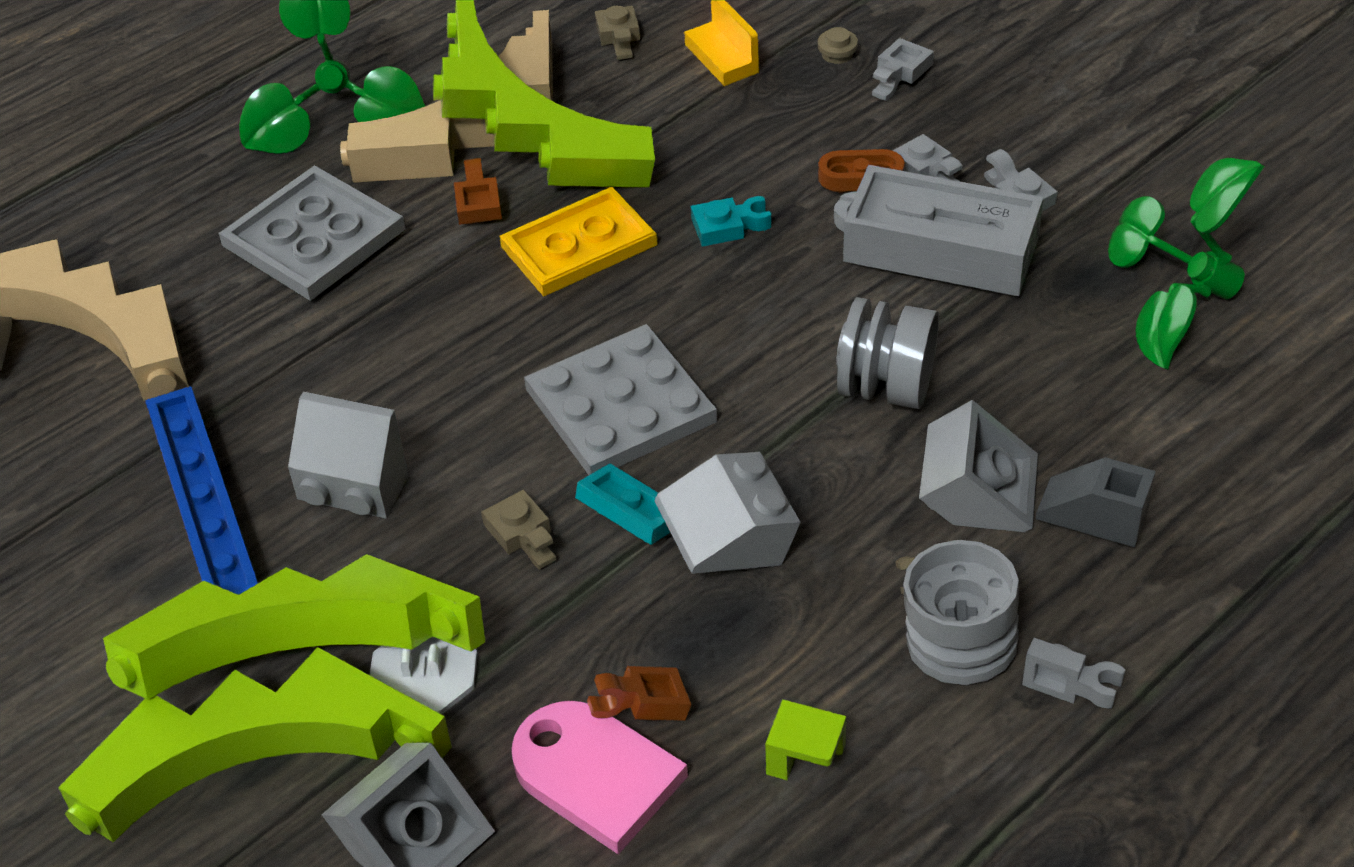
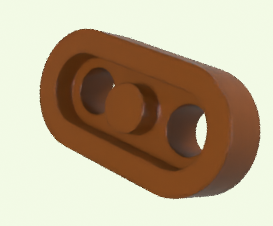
M887 149L832 151L823 155L818 162V180L824 188L833 192L857 191L868 165L904 171L905 162L900 154Z

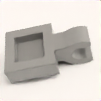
M901 38L897 39L878 56L877 69L873 73V78L880 80V83L872 91V96L888 101L894 95L900 81L912 84L933 65L934 51Z
M924 134L892 150L903 157L905 162L904 171L959 181L952 174L962 169L960 161L951 157V152Z
M1002 149L987 155L986 160L994 168L986 171L984 177L995 188L1043 197L1042 211L1056 204L1058 191L1030 168L1018 172L1010 155Z
M1033 638L1026 654L1022 685L1073 704L1077 695L1099 707L1112 708L1116 690L1105 687L1101 683L1107 682L1121 687L1125 669L1117 663L1108 661L1099 662L1093 666H1085L1086 655L1074 652L1061 644H1051Z

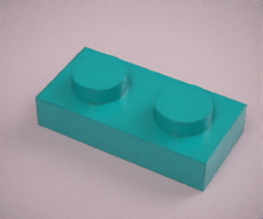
M609 463L577 482L576 499L648 544L652 545L670 533L655 503L658 492Z

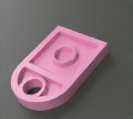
M562 701L536 710L520 725L512 743L514 769L522 787L531 796L618 855L688 777L686 763L614 717L604 719L593 717L588 703ZM551 731L561 736L557 743L548 747L538 746L533 743L534 738L543 732Z

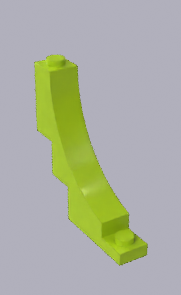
M366 554L323 581L285 567L239 595L209 582L202 581L109 634L103 640L108 658L106 670L113 684L148 700L196 675L240 660L278 651L325 645L357 644L390 646L413 650L429 638L435 637L472 652L485 643L479 596Z
M317 647L277 692L234 670L192 715L157 695L148 700L144 699L58 788L69 808L65 815L78 830L86 835H91L96 831L114 843L134 822L163 800L211 774L239 764L266 757L294 753L323 752L349 754L379 760L395 740L400 746L405 743H431L443 758L452 748L445 716Z

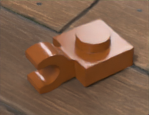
M481 158L464 160L466 181L454 182L459 225L502 219L496 177L484 178Z
M627 666L623 677L612 673L598 674L595 676L594 681L599 695L603 696H588L587 699L591 715L601 719L613 717L622 710L631 708L634 718L639 720L685 721L691 707V702L678 669L673 667Z

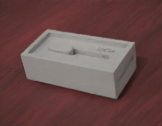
M868 165L857 192L841 195L840 200L835 204L834 223L837 228L844 232L843 262L1019 296L1039 238L1043 197Z

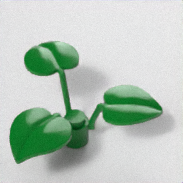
M280 0L279 14L283 25L299 38L306 39L317 35L325 62L321 63L316 69V84L294 99L290 90L282 83H269L255 90L246 101L242 110L239 123L240 139L242 145L250 150L278 154L297 149L307 139L311 126L308 113L299 105L320 90L327 93H337L344 88H348L355 94L360 95L361 97L354 106V116L358 122L389 118L420 109L426 105L414 80L399 68L384 66L372 70L364 80L363 89L350 80L348 67L343 62L333 59V54L330 52L325 34L337 35L346 30L351 13L348 0Z
M1236 158L1220 159L1210 165L1196 183L1190 198V207L1196 212L1191 218V224L1212 251L1199 252L1191 256L1154 236L1164 221L1165 210L1158 200L1149 196L1139 197L1128 204L1119 219V225L1116 226L1111 235L1108 246L1109 259L1120 268H1129L1135 265L1145 254L1149 243L1188 264L1187 273L1191 277L1193 284L1173 283L1168 293L1157 291L1152 294L1143 306L1136 323V339L1140 350L1151 362L1163 369H1169L1173 352L1184 337L1194 317L1197 307L1195 293L1206 298L1212 293L1226 300L1232 298L1240 290L1244 282L1245 273L1243 268L1231 262L1232 255L1223 251L1210 233L1218 229L1228 219L1265 167L1257 161Z

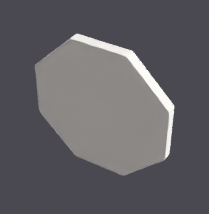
M435 637L429 638L413 650L380 646L372 654L370 676L442 715L474 690L478 654L476 649L470 652Z

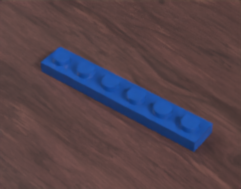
M189 386L145 400L201 580L239 595L258 584L192 387Z

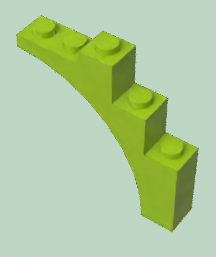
M456 0L455 13H447V38H455V44H449L448 57H442L441 75H433V100H441L442 118L485 119L486 134L494 135V151L539 152V167L547 168L548 186H650L655 163L651 127L617 124L586 116L559 105L530 88L504 65L488 44L477 20L474 0Z

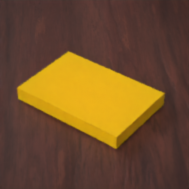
M609 187L500 235L501 248L544 297L657 246V234L613 187Z

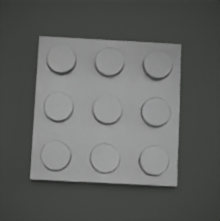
M314 165L219 232L223 247L311 301L403 232L405 224L402 215Z
M647 324L524 377L526 391L588 475L609 463L615 467H620L717 422V409Z

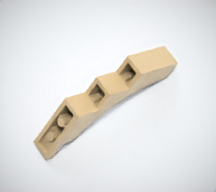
M549 10L533 11V27L526 28L525 36H511L499 58L527 86L553 101L552 35ZM441 100L428 106L401 115L373 121L349 123L347 141H341L340 144L341 160L343 166H350L353 183L453 176L454 149L494 147V135L486 134L485 119L442 118Z
M57 239L0 253V316L12 317L14 320H32L66 327L87 335L105 345L129 368L138 384L143 401L189 387L172 316L161 284L120 295L109 262L69 271Z

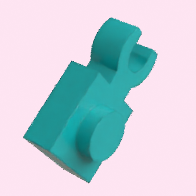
M763 196L751 197L740 205H735L732 197L691 206V219L702 247L743 239L744 229L765 231L772 227L771 212L765 211V198Z

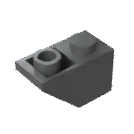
M1105 457L1052 476L1036 512V519L1135 547L1148 512L1156 471Z

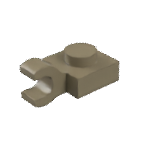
M611 6L606 10L595 11L596 27L601 46L613 44L617 60L633 58L630 42L640 40L639 25L633 6Z
M524 490L481 511L484 526L508 555L522 548L539 570L556 561V556L548 547L553 544V539L549 534L551 532L549 518Z

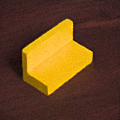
M711 0L712 22L685 31V45L723 86L759 73L757 32L725 0Z

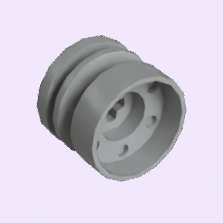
M856 297L851 305L847 321L843 324L838 342L836 357L838 393L845 396H854L861 379L862 399L872 400L879 387L880 380L886 381V394L889 404L921 409L933 370L939 331V311L905 306L896 326L891 325V312L888 302L879 301L872 317L871 300Z
M953 540L938 543L919 553L907 567L903 584L904 606L907 614L905 621L907 629L906 641L912 661L925 674L944 683L960 685L988 681L1005 671L1016 656L1019 639V616L1017 613L1019 579L1013 563L999 550L976 541Z

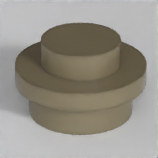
M842 27L831 28L822 33L818 38V50L822 53L823 59L830 63L841 64L848 62L852 59L854 52L858 48L856 35Z

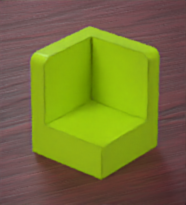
M782 699L765 743L766 775L788 780L795 758L822 766H830L835 754L842 755L846 745V716Z

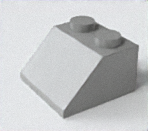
M303 392L299 398L288 464L297 499L312 505H326L349 510L358 515L368 514L387 519L409 477L395 410Z
M971 400L928 424L919 499L952 525L1026 532L1033 528L1038 453L975 401Z
M760 452L716 454L659 492L655 498V503L692 574L782 565L801 523Z
M405 743L322 814L352 857L363 867H456L495 832L431 743Z

